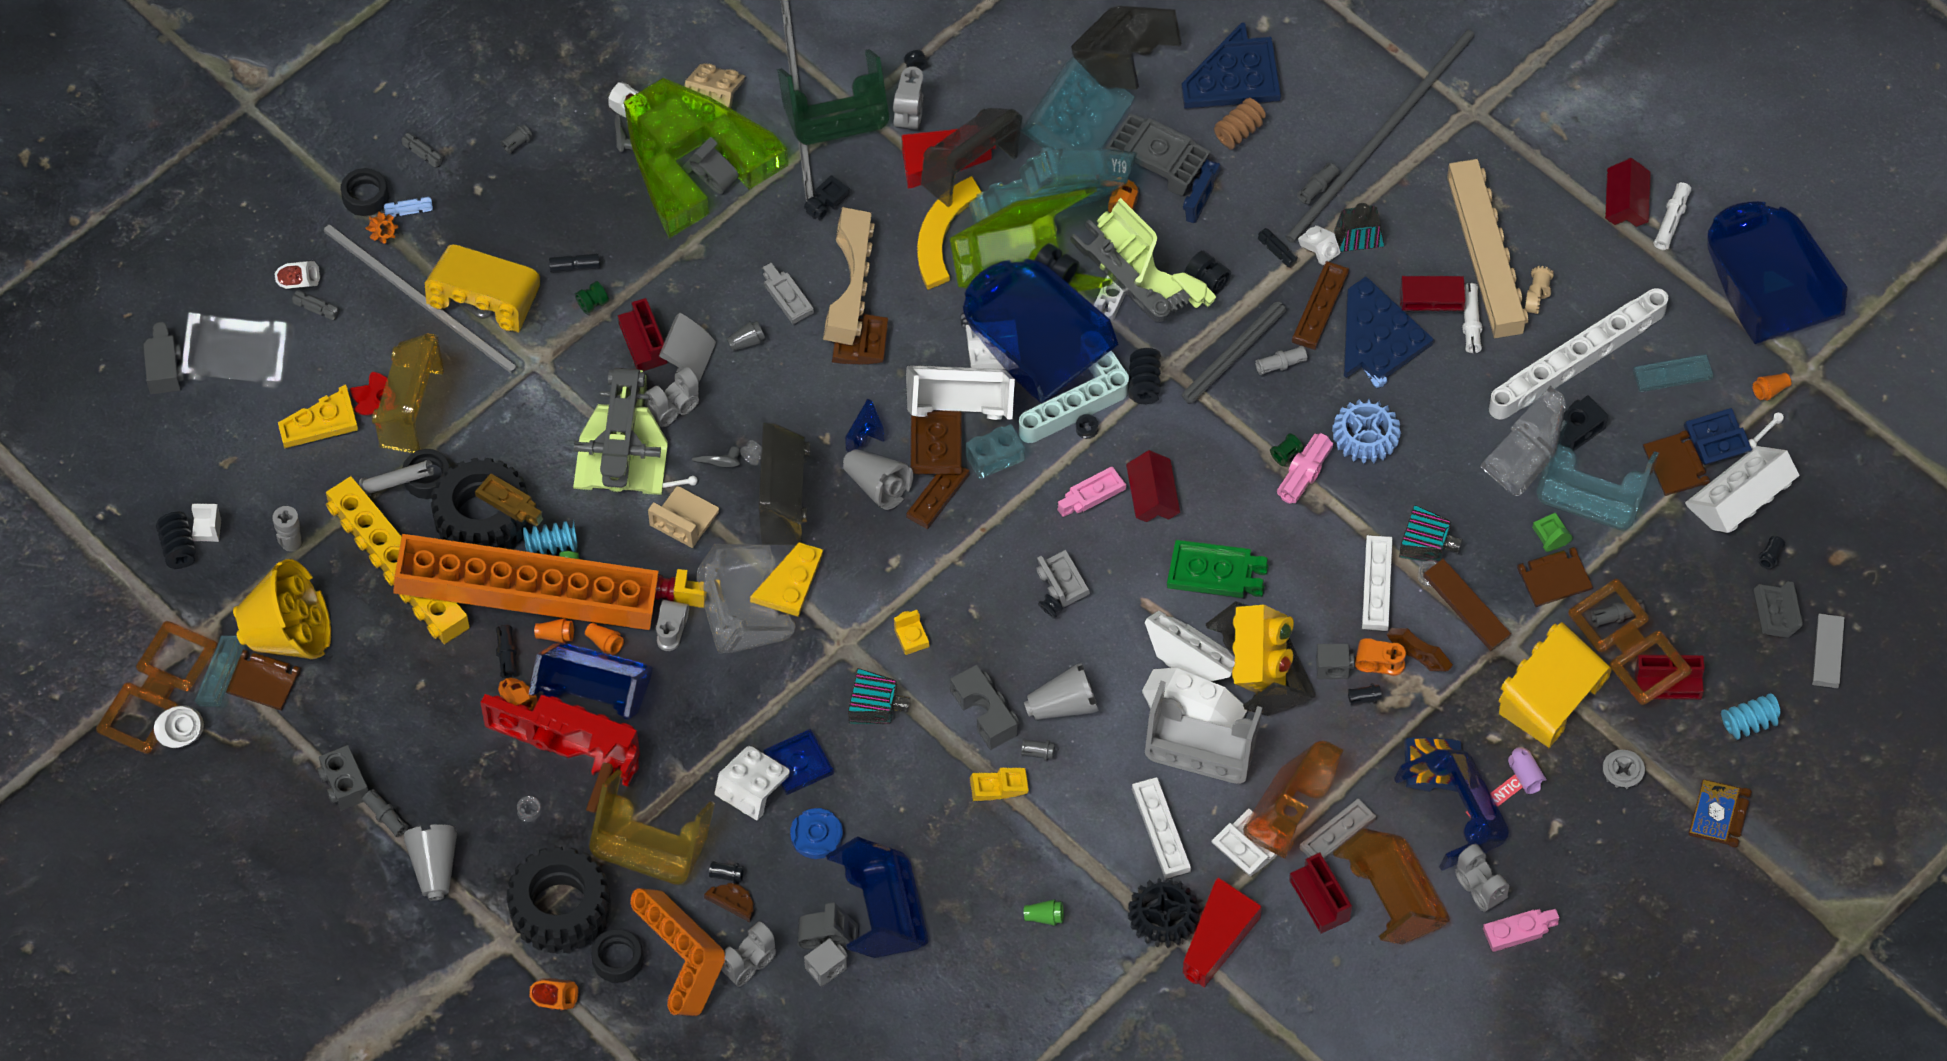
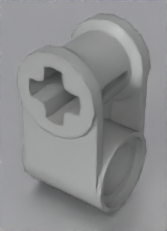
M668 600L662 601L656 625L657 645L661 650L672 651L679 646L683 629L688 619L689 604Z

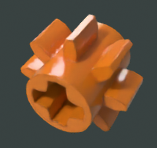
M378 212L377 217H369L370 223L365 229L372 232L370 239L375 241L379 238V241L385 244L387 238H395L394 231L398 226L392 223L394 217L389 214L385 217L382 212Z

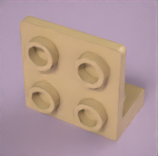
M708 63L700 64L685 80L683 96H689L690 102H685V104H689L688 106L682 102V107L702 112L700 103L702 101L703 106L706 103L709 104L703 113L728 119L731 113L733 94L745 81V75H741L731 69H718L716 66ZM694 99L698 101V103L695 102V109L693 108Z
M679 486L674 489L662 506L653 502L648 509L650 526L691 548L694 547L719 513L717 506Z

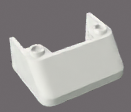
M907 366V410L911 415L926 417L927 412H932L933 410L982 412L987 414L988 419H1002V415L1007 419H1012L1015 379L1006 370Z

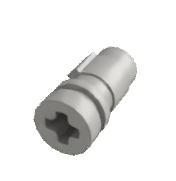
M282 506L274 511L273 524L277 532L278 543L283 549L291 552L298 550L302 544L298 513L293 507Z

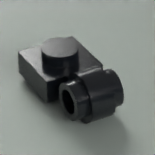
M831 175L815 189V196L817 198L810 197L804 205L806 213L813 219L821 220L828 212L826 204L834 209L849 195L850 188Z

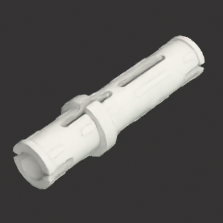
M1680 182L1676 185L1673 197L1667 203V212L1654 241V246L1660 250L1669 249L1681 214H1684L1686 211V201L1692 190L1686 183Z
M1467 283L1464 285L1465 323L1462 326L1463 333L1466 335L1465 348L1467 352L1473 353L1474 344L1475 351L1478 353L1482 350L1480 337L1482 324L1479 322L1478 286L1470 283L1471 292H1469Z

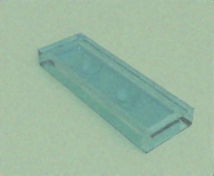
M1706 354L1636 366L1633 369L1639 392L1712 380L1713 377Z
M221 636L195 699L199 706L221 705L245 646L240 644L237 636Z

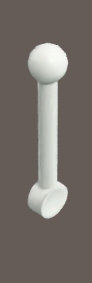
M1775 413L1773 420L1754 439L1748 440L1752 449L1757 446V442L1776 423H1782L1784 418L1782 413Z
M690 476L685 480L663 483L662 488L685 484L694 486L697 484L698 479L695 476Z

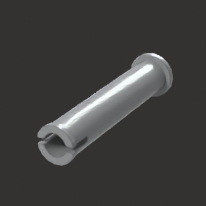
M425 460L424 462L369 479L365 477L360 478L359 486L370 497L371 493L432 476L434 474V467L428 468L427 466L432 465V462Z

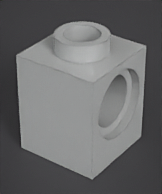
M828 939L804 956L805 969L823 987L847 969V953L840 944L835 945L831 939Z

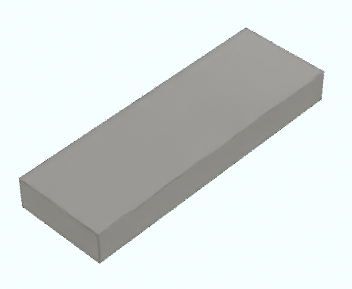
M1818 614L1812 685L1831 688L1839 687L1844 617Z
M1358 798L1300 844V849L1308 857L1321 853L1324 860H1326L1376 820V815Z

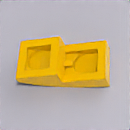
M1000 768L998 773H972L970 776L973 801L1011 798L1027 794L1029 791L1025 768Z

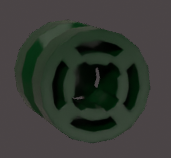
M598 281L590 284L589 290L581 289L575 293L576 301L585 314L593 312L597 305L603 306L609 302L606 291Z

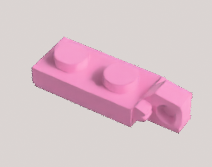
M1111 466L1071 487L1070 491L1065 494L1066 498L1058 501L1057 510L1062 517L1074 511L1077 513L1084 512L1126 490V484Z
M1540 909L1531 910L1484 924L1483 931L1492 952L1542 938L1543 934L1549 931L1548 928L1558 925L1559 916L1556 909L1542 913Z

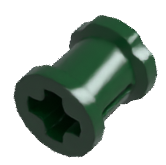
M1289 433L1281 444L1270 448V454L1279 465L1285 466L1288 464V459L1296 453H1301L1304 448L1301 441L1294 434Z

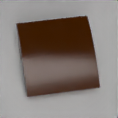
M864 314L863 319H858V321L862 322L860 336H855L853 345L834 342L832 362L840 364H875L883 362L888 318Z

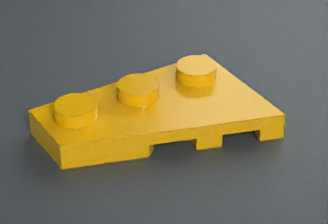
M346 384L338 388L339 391L329 397L326 395L320 398L319 403L308 409L303 408L278 422L284 448L358 430Z
M799 542L750 596V602L799 617L823 556V549Z

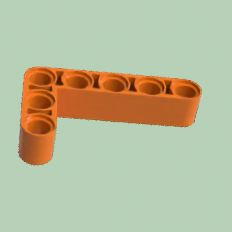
M636 889L631 895L632 909L685 960L669 995L668 1009L673 1015L698 1016L702 1012L725 961L724 951L663 891Z

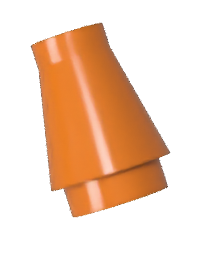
M1785 372L1758 377L1753 382V392L1759 400H1770L1779 392L1791 386V378Z
M566 618L536 623L534 628L535 638L566 644L567 641H572L574 638V624L572 621H567Z
M590 623L585 630V636L590 638L606 655L617 654L623 646L624 639L617 631L595 623Z

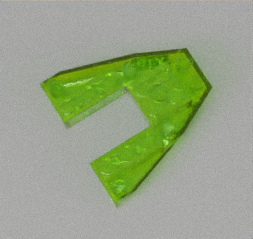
M662 78L623 101L631 146L653 207L668 238L673 237L709 215L707 196L679 166L676 160L703 145L710 137L718 143L714 148L737 170L738 178L748 190L788 166L787 148L774 133L715 99L668 79Z

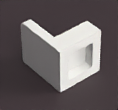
M192 504L194 516L193 541L219 542L221 517L218 505Z

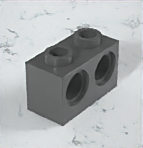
M347 745L319 756L321 767L317 768L321 781L323 783L327 781L330 788L326 790L331 803L337 802L340 811L362 803V798L368 792V789L349 746ZM338 766L342 767L340 770L337 771L332 770L333 768ZM344 788H352L347 792L342 791Z

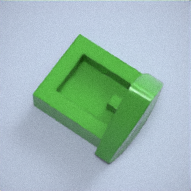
M1556 513L1533 522L1532 528L1543 543V548L1546 552L1561 548L1573 539Z

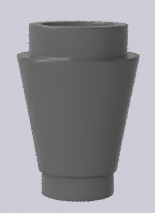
M755 321L753 323L748 322L728 337L727 341L732 351L761 344L760 341L764 340L765 336L758 322Z

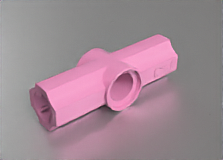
M1322 433L1314 434L1303 452L1298 453L1294 457L1289 473L1277 489V494L1283 501L1289 504L1296 503L1308 484H1313L1318 477L1322 463L1333 448V442Z

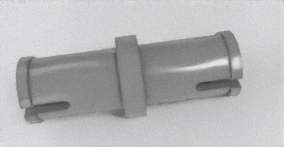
M1303 346L1285 352L1282 350L1277 351L1275 355L1255 361L1257 372L1259 375H1263L1278 369L1281 371L1286 370L1290 365L1307 361V353Z

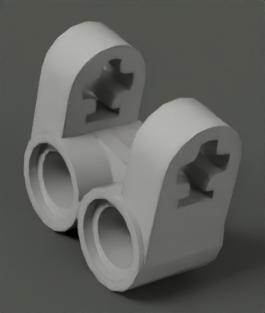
M908 67L901 74L893 111L895 112L894 126L919 130L924 101L923 93L921 92L923 73L917 67ZM911 77H916L913 83H909Z
M685 367L675 374V382L666 389L665 393L659 386H654L645 392L650 398L644 399V407L649 408L660 427L670 425L677 418L678 414H688L697 406L699 402L697 377L690 368Z
M1473 844L1460 854L1455 873L1462 887L1468 892L1471 891L1476 905L1480 910L1486 912L1508 898L1509 884L1501 874L1492 876L1491 869L1485 861L1486 854L1478 844Z
M757 922L748 930V937L744 939L739 949L726 948L724 950L725 961L721 971L737 987H740L753 977L756 969L760 970L767 966L776 955L774 936L767 926L762 922Z

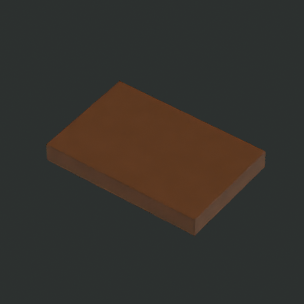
M961 411L927 412L926 417L911 415V469L913 474H961Z

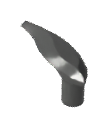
M617 114L615 117L617 149L620 152L624 151V149L636 150L637 143L634 140L625 139L622 121L619 114Z
M731 447L728 455L694 457L692 461L720 467H734L740 465L737 460L740 450L737 447Z

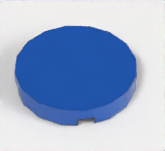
M821 808L808 809L793 820L790 829L791 843L795 850L804 857L811 859L826 858L834 854L840 847L843 839L842 824L829 810Z

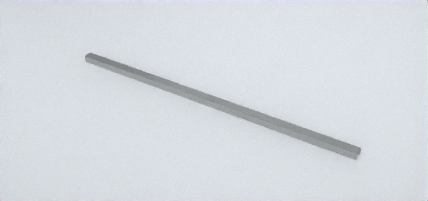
M780 0L807 201L810 197H813L789 4L788 0Z
M330 224L325 227L324 232L509 373L512 374L511 371L517 369L516 365L442 309H436L426 304L425 296Z

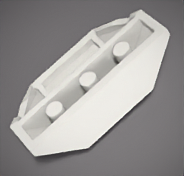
M1157 611L1146 619L1145 625L1156 656L1163 660L1167 666L1182 669L1208 681L1232 676L1235 656L1217 642L1192 626L1174 617L1166 616L1161 611Z
M1179 668L1153 669L1142 690L1151 709L1160 681H1165L1164 698H1172L1178 701L1183 707V716L1232 728L1236 720L1244 719L1248 708L1225 687Z

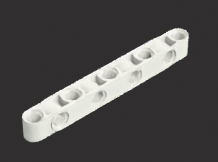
M1659 288L1649 290L1514 375L1492 392L1489 405L1491 416L1499 420L1508 418L1644 332L1649 326L1664 317L1668 303L1667 293Z

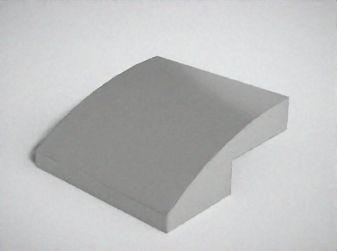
M679 313L673 321L659 356L677 366L676 372L681 371L685 367L690 368L699 383L716 341L701 326L682 313Z

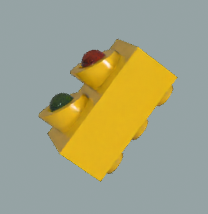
M1266 605L1236 607V615L1233 619L1235 628V641L1233 642L1235 666L1232 669L1234 684L1257 694L1285 692L1286 673L1293 661V651L1286 649V642L1293 630V618L1287 617L1286 614Z

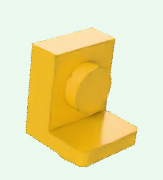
M918 610L905 611L894 618V631L905 655L929 647V640L921 625Z

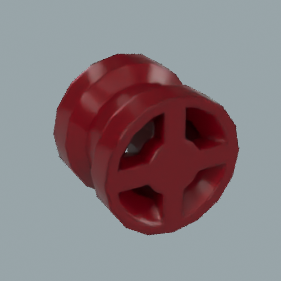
M658 574L654 600L665 598L668 601L674 602L676 577L664 578L663 575Z

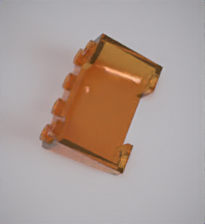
M1318 741L1286 763L1278 771L1243 828L1245 836L1252 842L1285 859L1291 851L1297 825L1308 809L1307 805L1293 798L1298 790L1312 798L1323 797L1333 783L1344 750L1329 742ZM1287 806H1293L1297 810V814L1295 816H1288L1284 811Z

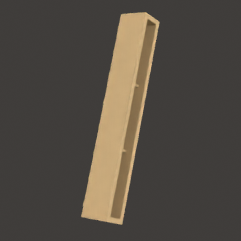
M1478 159L1449 163L1447 179L1494 338L1523 334L1524 326L1528 323V314L1526 309H1522L1521 290L1515 286V270L1510 268L1508 263L1510 262V254L1508 248L1503 246V230L1497 226L1498 214L1496 208H1492L1491 190L1486 188L1485 170L1480 168Z

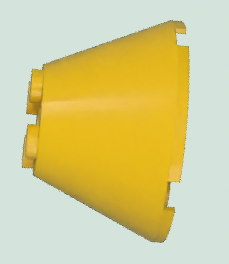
M285 559L278 562L246 598L233 608V614L239 629L237 631V639L241 645L246 644L255 652L307 659H317L325 655L324 649L330 646L331 641L328 609L321 591H315L310 582V579L313 578L312 575L302 564L293 559Z

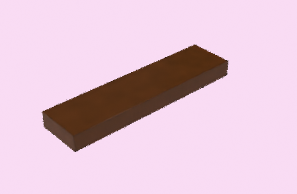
M1328 261L1325 262L1292 337V343L1316 350L1347 279L1349 268Z
M1444 559L1424 572L1423 577L1490 651L1510 637L1511 633Z

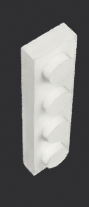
M1369 535L1366 537L1362 629L1388 631L1392 537Z
M1158 778L1132 784L1133 794L1165 879L1190 872L1189 861Z

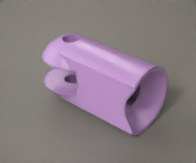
M1523 747L1514 749L1508 762L1526 794L1540 791L1541 782L1545 781L1546 778L1531 752Z

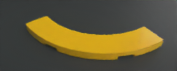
M972 176L947 190L933 204L922 223L918 238V265L927 290L950 281L942 255V245L950 223L956 215H959L967 207L983 199V194Z

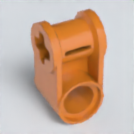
M1369 638L1361 639L1358 644L1355 667L1363 672L1397 676L1405 669L1404 659L1406 657V650L1398 643L1377 641Z

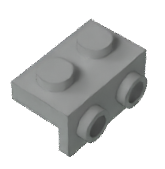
M1066 550L1047 560H1044L1042 555L1037 557L1039 567L1036 570L1042 581L1047 580L1050 585L1047 588L1049 594L1058 600L1063 608L1090 594L1088 587Z

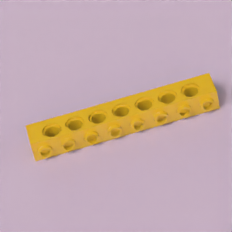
M352 476L326 491L328 500L326 507L333 516L337 515L341 519L340 523L343 529L348 534L351 532L355 536L354 540L357 546L362 551L366 550L370 554L369 559L372 564L384 571L383 575L386 581L392 586L394 585L397 562L392 563L391 561L398 559L401 535ZM399 594L405 603L409 602L413 606L412 610L418 620H424L427 623V629L432 637L435 639L439 638L444 645L470 628L466 613L456 602ZM438 612H443L441 615H434Z

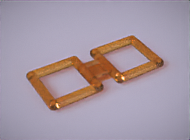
M1613 579L1569 609V616L1598 652H1604L1614 644L1621 651L1622 654L1610 662V667L1639 704H1647L1690 675V666L1661 631L1656 630L1646 638L1639 632L1638 628L1649 621V616L1619 579ZM1616 591L1636 618L1602 640L1582 616V613ZM1655 643H1658L1678 670L1646 692H1643L1623 665Z
M165 621L136 665L137 671L148 675V678L142 687L130 682L122 686L97 725L96 731L135 750L149 754L158 741L154 734V728L146 741L143 742L109 726L130 694L165 709V711L178 706L176 702L169 700L168 697L175 687L185 692L192 688L217 648L216 641L170 621ZM169 633L204 647L184 680L149 665Z

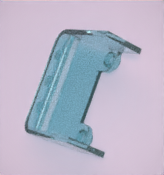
M1562 420L1554 433L1538 484V499L1546 505L1619 530L1630 528L1637 517L1648 489L1659 453L1654 451L1644 473L1639 471L1628 473L1622 482V486L1574 470L1576 464L1574 451L1560 445L1567 425V421Z

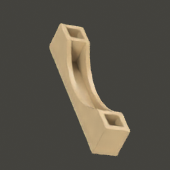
M842 207L838 221L836 242L848 261L850 285L845 293L829 307L823 340L853 345L855 336H860L862 322L858 321V317L863 315L865 302L861 301V296H865L867 282L863 281V277H867L870 264L865 261L866 257H870L872 243L868 242V237L872 238L874 223H870V212Z

